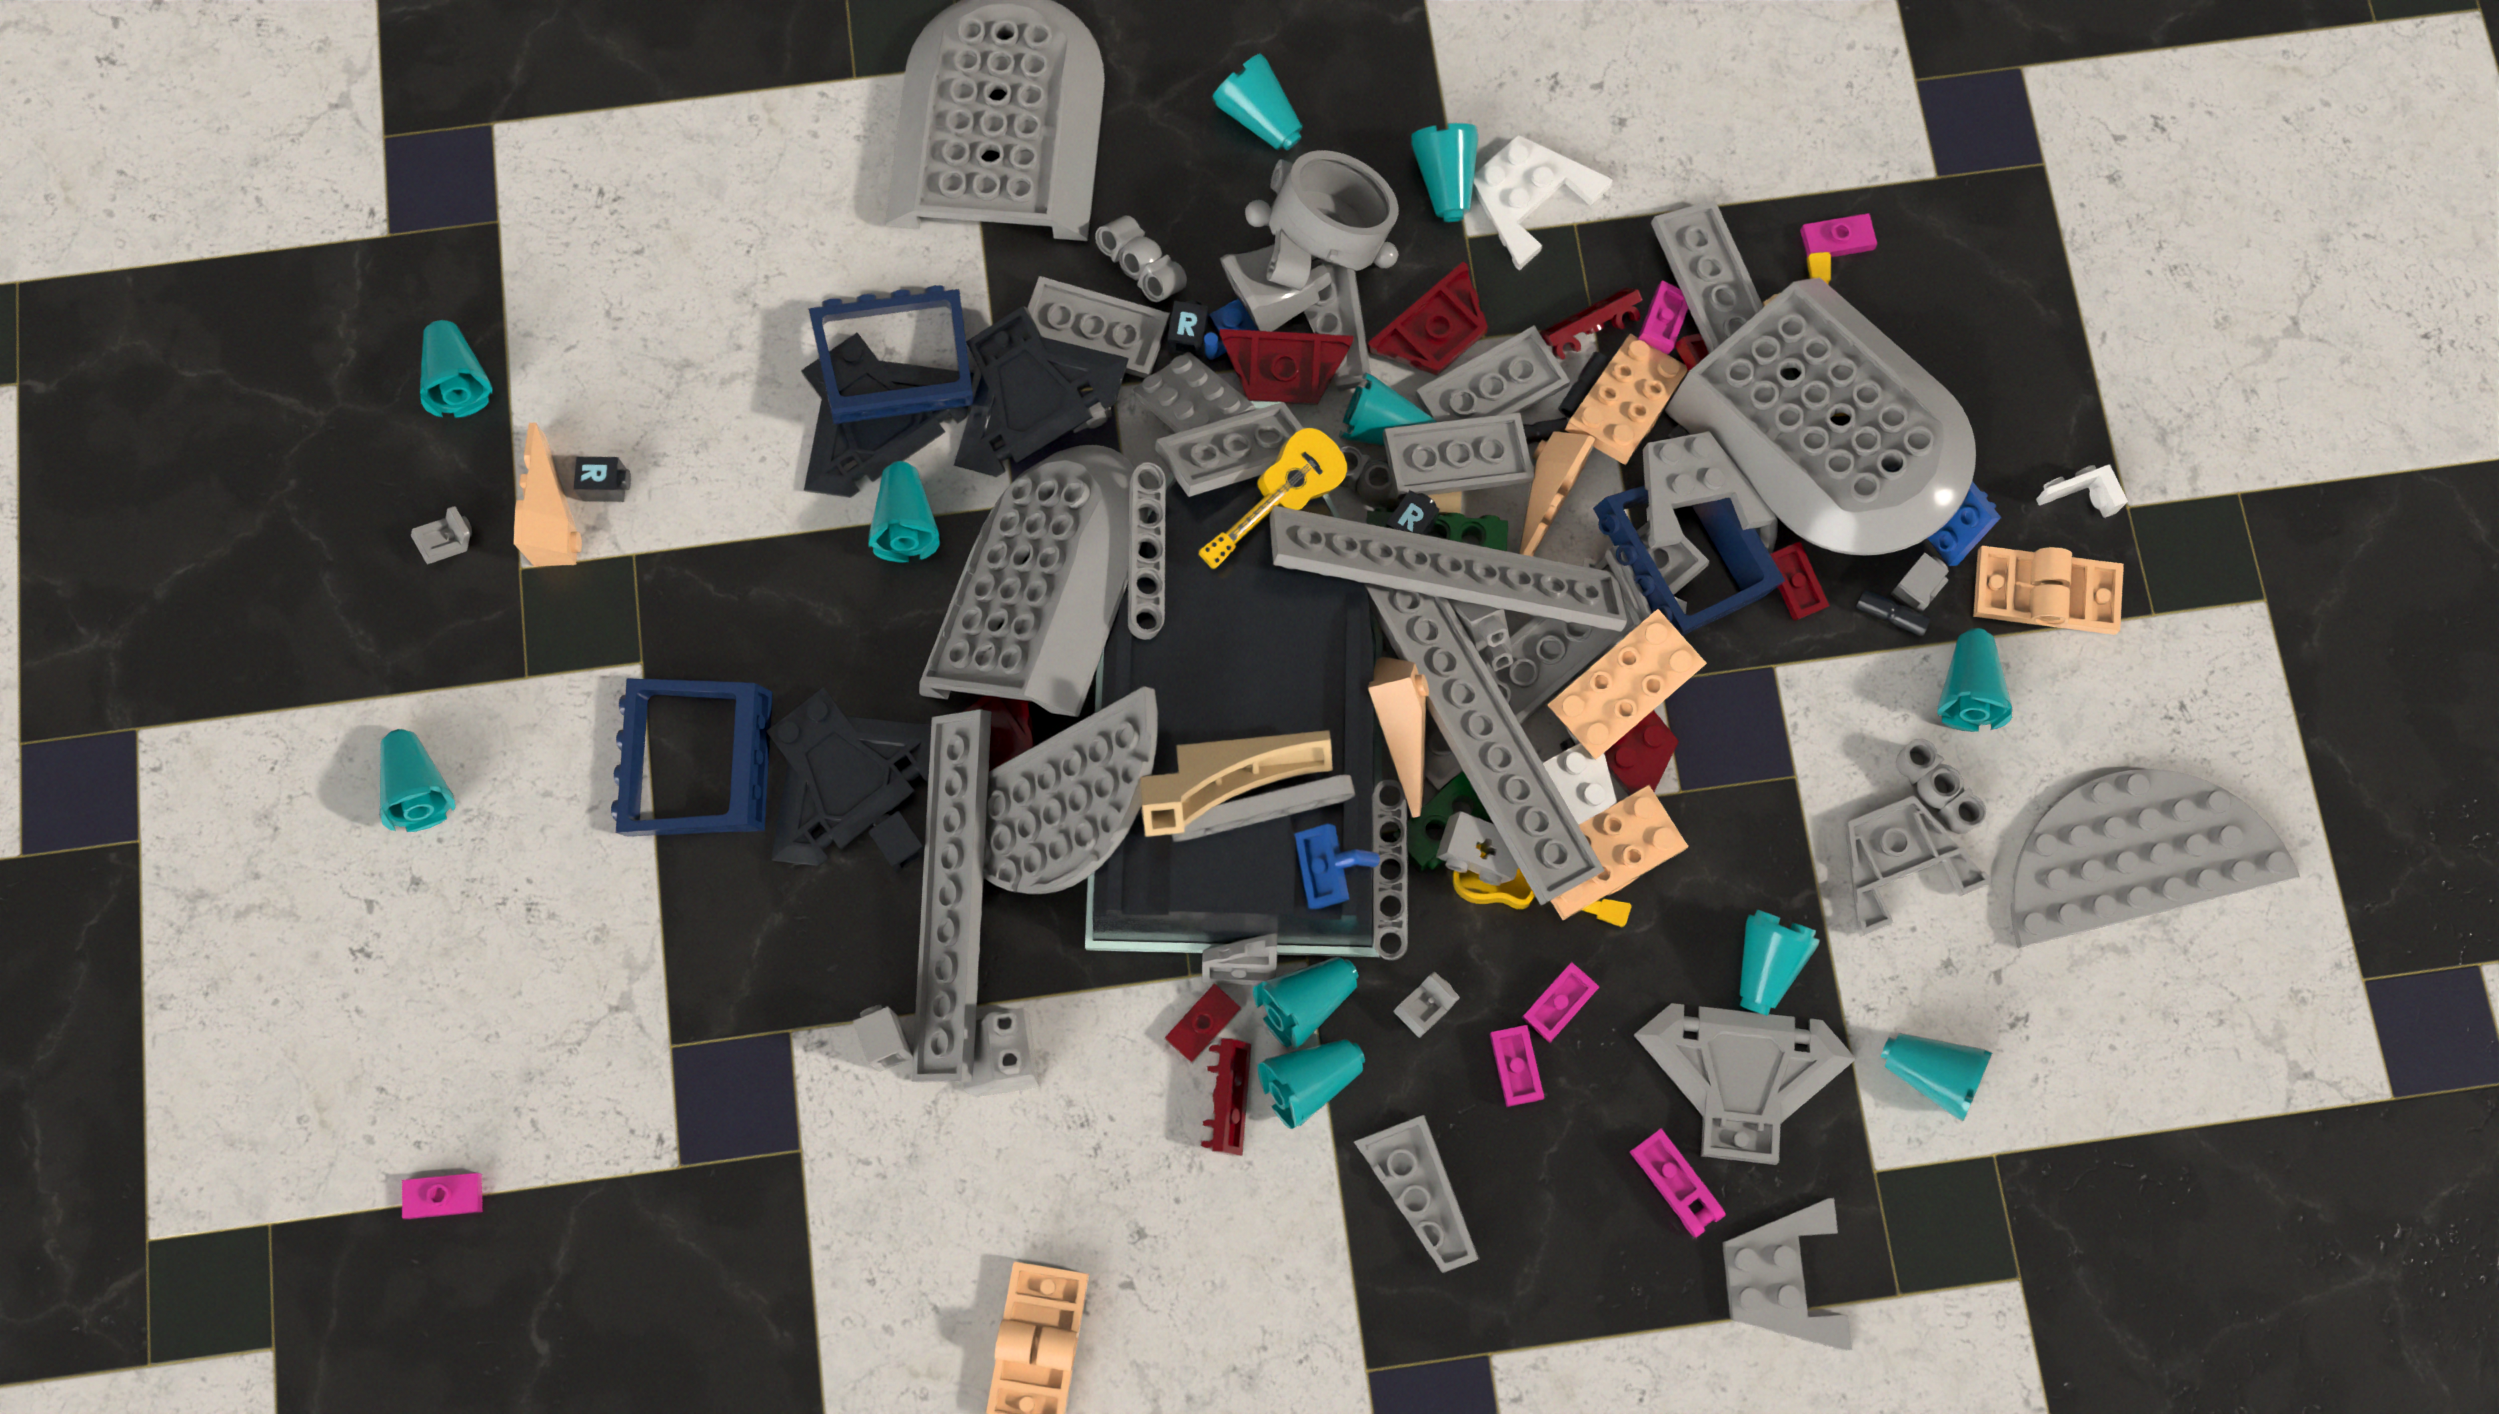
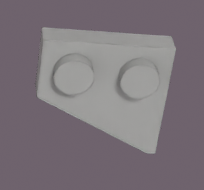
M1268 934L1203 950L1202 983L1257 985L1263 981L1275 978L1277 934Z

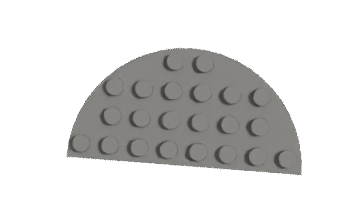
M1142 687L988 772L983 875L986 880L1010 891L1028 894H1048L1071 887L1087 878L1112 855L1124 839L1142 806L1140 777L1151 776L1156 751L1158 716L1154 689Z
M2138 769L2116 772L2096 778L2064 796L2042 816L2030 832L2018 856L2013 873V903H2011L2013 932L2019 949L2294 880L2300 877L2288 850L2271 826L2249 805L2227 790L2207 780L2170 770Z

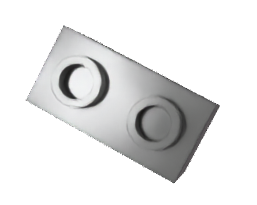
M1461 811L1449 816L1436 855L1437 858L1446 861V867L1464 873L1470 870L1480 874L1479 879L1495 886L1515 879L1518 865L1494 824ZM1479 844L1481 845L1480 850L1475 848ZM1481 852L1485 853V856L1482 858L1480 857Z
M881 1005L870 1007L860 1013L861 1018L853 1021L868 1063L879 1072L913 1059V1053L901 1021L889 1007L883 1009Z

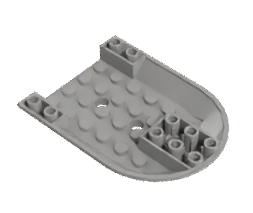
M961 0L938 14L924 28L911 49L905 71L886 226L920 229L921 217L1052 226L1053 235L1056 239L1088 241L1104 94V69L1095 39L1077 16L1053 0ZM1006 36L1012 37L1009 40H1004ZM1000 89L1007 93L1006 97L1000 101H994L989 98L990 93L994 90ZM989 150L997 151L1000 154L999 158L994 162H986L981 157Z
M1820 277L1796 281L1788 286L1691 369L1665 409V412L1690 435L1710 432L1775 516L1808 542L1834 552L1850 555H1879L1902 550L1925 540L1941 529L1960 508L1968 494L1975 471L1976 448L1973 430L1968 417L1955 397ZM1787 368H1795L1800 371L1801 375L1795 380H1786L1781 376V373ZM1837 413H1845L1850 416L1851 421L1844 426H1838L1833 424L1830 419ZM1898 467L1900 468V470L1897 472H1887L1883 469L1885 468L1887 470H1895Z
M1098 445L1076 446L1052 454L1024 471L998 498L972 547L920 680V695L948 699L951 691L1028 700L1034 701L1050 713L1079 716L1128 584L1130 479L1136 469L1131 461L1121 453L1108 447ZM1139 475L1138 482L1146 489L1141 475ZM1143 507L1138 510L1137 514L1140 521L1147 524L1148 508ZM1142 542L1137 545L1138 553L1141 549ZM1029 557L1028 560L1024 564H1022L1024 558ZM1004 622L1003 626L997 630L998 625Z

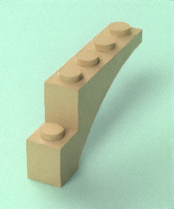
M1329 731L1177 745L1179 773L1140 777L1145 835L1184 833V827L1233 796L1280 779L1332 770Z

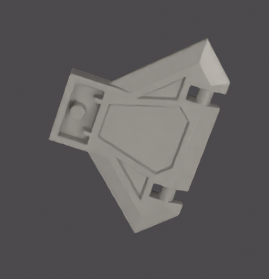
M1671 1003L1634 1034L1703 1116L1702 1157L1776 1165L1779 1163L1780 1124L1856 1060L1854 1055L1823 1020L1809 1019L1808 1030L1795 1028V1017L1772 1014L1767 1016L1754 1012L1700 1006L1698 1008V1017L1684 1016V1005ZM1683 1031L1696 1032V1040L1684 1039ZM1795 1043L1806 1044L1807 1052L1794 1051Z

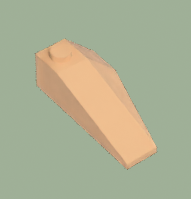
M536 422L529 423L524 450V462L528 469V474L520 475L519 484L523 488L524 500H516L514 545L533 566L576 565L577 553H580L582 549L580 532H577L546 435Z
M1554 431L1548 442L1543 439L1540 441L1532 457L1537 460L1533 471L1535 478L1531 482L1518 554L1533 557L1585 467L1595 441L1594 437L1585 434Z
M1382 657L1377 659L1374 668V680L1369 683L1368 690L1412 817L1415 818L1420 816L1424 803L1426 696L1429 695L1428 683L1424 674L1419 675L1415 662Z

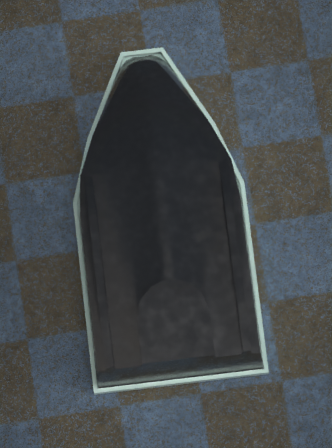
M1250 401L1254 404L1256 410L1281 403ZM1170 473L1165 482L1164 623L1158 634L1151 639H1140L1132 634L1128 626L1127 584L1097 665L1095 713L1142 687L1155 690L1158 711L1157 740L1151 776L1179 773L1177 745L1329 731L1332 770L1280 779L1233 796L1218 805L1340 775H1350L1355 796L1339 803L1183 841H1174L1172 834L1146 836L1141 806L1122 842L1112 855L1088 876L1086 950L1203 953L1205 949L1268 934H1277V955L1379 957L1374 947L1373 867L1353 865L1343 868L1349 900L1319 909H1311L1308 906L1295 834L1325 824L1335 825L1340 853L1352 849L1373 852V793L1377 784L1382 781V727L1368 686L1374 680V668L1377 659L1382 658L1383 635L1379 623L1369 607L1368 592L1364 583L1273 565L1270 527L1271 512L1235 544L1236 547L1217 568L1212 569L1199 555L1200 549L1221 533H1226L1264 498L1258 487V479L1261 475L1188 497L1174 475ZM1328 494L1309 500L1300 509V511L1340 518ZM1151 508L1148 512L1147 524H1153L1157 521L1156 513ZM1142 542L1139 555L1146 559L1156 557L1157 552L1154 545L1149 542ZM1141 577L1137 580V587L1142 593L1152 594L1156 591V584L1151 578ZM1141 612L1137 614L1136 620L1141 628L1149 630L1156 626V620L1150 613Z

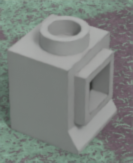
M1924 553L1893 590L1891 595L1906 607L1922 613L1948 582V579L1945 577L1949 572L1946 564L1940 559L1930 557Z

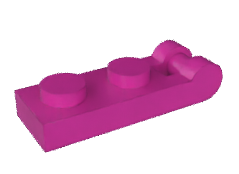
M1662 1129L1656 1131L1630 1151L1694 1238L1705 1232L1704 1227L1712 1220L1718 1222L1726 1215L1720 1204ZM1698 1198L1703 1208L1694 1215L1688 1205Z

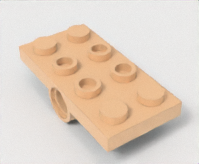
M1630 333L1571 417L1565 430L1569 433L1585 434L1594 437L1593 447L1626 465L1644 437L1648 436L1664 407L1688 372L1686 365L1638 340V337Z
M1981 546L1977 554L1973 617L2116 635L2120 631L2123 564L2072 557L2071 551L2063 548L2049 547L2039 549L2036 552Z
M1657 609L1547 706L1596 760L1707 663L1660 610Z
M1649 785L1579 825L1605 871L1552 899L1551 902L1562 920L1604 896L1621 890L1639 876L1688 848L1685 840Z
M1013 1262L1004 1316L997 1336L996 1361L986 1414H1065L1089 1274Z

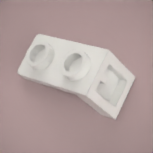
M2110 464L2096 469L2095 465L2088 466L2075 474L2076 477L2066 481L2063 477L2051 480L2043 486L2044 491L2036 498L2038 505H2042L2089 488L2091 502L2095 508L2100 510L2103 518L2116 514L2128 502Z

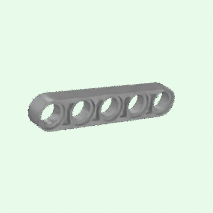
M1150 462L1137 466L1131 476L1129 490L1128 626L1133 635L1144 640L1151 639L1158 634L1164 623L1166 479L1163 470L1158 465ZM1142 473L1153 475L1157 480V487L1154 489L1143 488L1138 482V476ZM1143 507L1151 508L1156 513L1157 521L1153 524L1143 523L1138 518V510ZM1141 542L1151 543L1156 548V557L1152 559L1143 558L1137 551V545ZM1141 577L1151 578L1156 584V591L1152 594L1142 593L1137 587V580ZM1141 612L1150 613L1156 620V626L1149 630L1141 628L1136 620L1137 614Z
M1340 775L1217 805L1184 827V833L1172 834V838L1174 841L1189 840L1339 803L1355 796L1350 775Z
M1386 779L1377 784L1373 793V852H1376L1380 857L1379 864L1373 867L1374 947L1377 953L1384 959L1396 960L1405 954L1408 946L1407 799L1400 782L1394 779ZM1393 786L1400 791V800L1394 806H1385L1380 801V792L1385 787ZM1390 822L1397 824L1401 830L1399 839L1393 843L1384 842L1380 838L1382 826ZM1388 859H1394L1401 865V873L1393 880L1385 879L1380 874L1381 864ZM1395 896L1401 901V910L1396 916L1388 917L1381 912L1380 904L1385 897ZM1387 933H1396L1401 938V948L1394 954L1385 953L1381 949V939Z

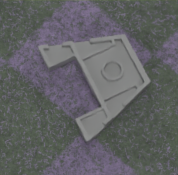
M1710 432L1650 442L1643 448L1645 489L1648 490L1649 507L1646 510L1647 521H1650L1651 534L1648 536L1650 549L1678 544L1684 538L1673 510L1675 508L1729 497L1743 530L1767 526L1776 519L1772 510Z
M1914 795L1850 820L1845 824L1857 930L1860 937L1893 923L1878 890L1881 886L1939 863L1944 864L1959 897L1993 882L1985 871L1982 872L1971 861V856L1963 847L1959 848L1945 833L1946 829Z
M1834 1198L1820 1201L1722 1243L1732 1321L1823 1344L1843 1351L1852 1350L1848 1315L1808 1317L1799 1236L1838 1233Z

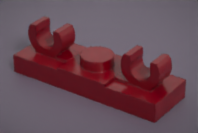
M1623 288L1540 331L1539 334L1548 346H1552L1553 355L1557 359L1564 360L1566 357L1563 353V346L1567 342L1570 344L1572 351H1581L1580 341L1573 336L1581 332H1585L1586 335L1595 333L1604 328L1603 323L1611 319V323L1615 328L1623 329L1625 326L1622 322V316L1625 312H1628L1631 321L1640 320V313L1633 306L1642 301L1639 290Z
M1221 1038V1045H1211L1209 1047L1210 1052L1220 1054L1219 1064L1207 1067V1071L1218 1074L1212 1096L1215 1118L1214 1120L1207 1119L1203 1121V1126L1214 1129L1213 1139L1201 1141V1146L1212 1149V1152L1231 1156H1243L1251 1044L1232 1038Z

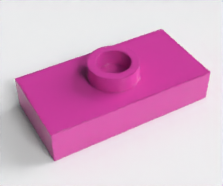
M1869 214L1804 224L1800 230L1807 258L1811 253L1829 252L1831 257L1871 251L1877 246Z
M1662 280L1656 288L1638 340L1666 354L1671 352L1688 310V305L1681 289Z
M1571 962L1525 1013L1522 1019L1550 1043L1596 992L1599 986Z
M1524 1025L1491 1032L1490 1038L1506 1107L1543 1100L1544 1094L1528 1026Z
M480 1173L402 1180V1218L404 1219L482 1212V1174Z

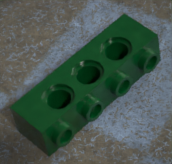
M1382 507L1376 508L1374 511H1367L1366 524L1386 527V522L1394 513V510ZM1451 512L1444 514V516H1438L1437 522L1428 533H1439L1446 540L1464 543L1462 537L1472 535L1480 542L1477 546L1507 551L1508 520H1500L1499 517L1494 515L1465 518V515L1461 513Z
M1464 771L1422 807L1419 817H1411L1407 821V860L1419 873L1423 872L1427 867L1433 871L1444 861L1436 857L1441 840L1430 839L1425 830L1429 826L1436 825L1445 831L1449 816L1455 814L1452 809L1454 803L1465 802L1471 808V814L1469 815L1486 822L1490 819L1488 812ZM1400 828L1392 834L1391 843L1399 839L1401 835Z

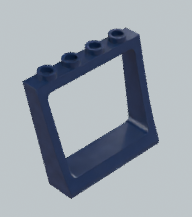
M933 285L925 288V293L911 295L910 290H896L890 294L891 298L877 299V296L874 294H864L858 296L856 302L843 304L841 299L833 298L824 300L822 307L808 308L834 424L972 405L973 393L959 289L945 291L944 286ZM938 307L950 309L959 376L958 381L843 397L838 393L823 328L825 323Z
M1645 485L1607 496L1593 507L1599 519L1598 526L1600 531L1604 535L1609 536L1614 546L1619 545L1616 550V558L1623 566L1631 565L1636 575L1634 581L1636 584H1640L1643 591L1642 595L1645 596L1652 610L1651 612L1653 613L1659 609L1682 636L1762 599L1785 582L1784 577L1755 528L1742 529L1731 498L1728 497L1691 505L1740 587L1741 592L1694 615H1686L1624 511L1625 509L1649 503L1648 490L1645 489ZM1621 552L1625 553L1628 561L1622 560Z
M627 678L626 694L622 695L619 699V710L624 716L623 730H619L616 735V744L619 750H621V764L616 765L613 774L615 783L619 786L618 800H614L611 805V814L616 821V833L626 837L765 831L770 736L766 731L771 728L772 691L756 683ZM668 695L736 699L730 808L726 814L640 820L648 699L651 696Z

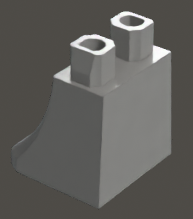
M1275 244L1252 252L1227 254L1220 258L1231 287L1259 331L1275 330L1320 300L1318 292L1332 283L1330 274L1322 262L1310 269L1306 285L1300 291L1267 280V271Z
M1447 598L1484 664L1489 663L1493 671H1498L1512 665L1513 658L1511 653L1513 652L1504 609Z
M1024 1008L988 1013L984 1018L976 1020L973 1081L963 1082L964 1089L968 1094L981 1097L1040 1087L1030 1014Z

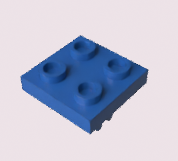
M1973 481L1966 498L1954 516L1941 529L1927 538L1948 566L1958 565L2001 518L1995 510L1996 505L1986 499L1988 495L1985 492H1981Z

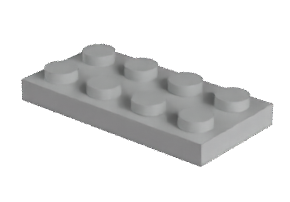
M1041 276L1038 278L1028 306V310L1042 337L1128 357L1129 360L1125 373L1146 378L1152 373L1170 320V313Z
M1535 326L1418 388L1415 395L1429 416L1437 422L1521 413L1569 387L1570 379Z
M1190 352L1176 357L1172 360L1171 364L1156 374L1146 377L1141 384L1133 388L1137 399L1176 433L1256 410L1252 402Z
M1281 402L1156 439V451L1188 497L1263 474L1269 467L1275 464L1284 443L1292 435L1304 428L1286 404Z
M1520 413L1385 428L1382 434L1396 499H1403L1409 490L1416 494L1435 495L1531 483L1535 478Z

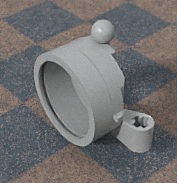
M1312 151L1300 156L1294 164L1280 159L1276 164L1271 179V189L1277 193L1271 208L1263 200L1252 201L1246 207L1245 217L1250 225L1254 227L1270 226L1272 235H1275L1274 252L1267 271L1268 281L1301 291L1305 287L1310 274L1311 256L1356 271L1371 265L1372 262L1380 268L1392 267L1397 262L1398 251L1395 245L1390 242H1384L1398 217L1399 209L1395 194L1388 183L1376 171L1351 156L1333 151Z

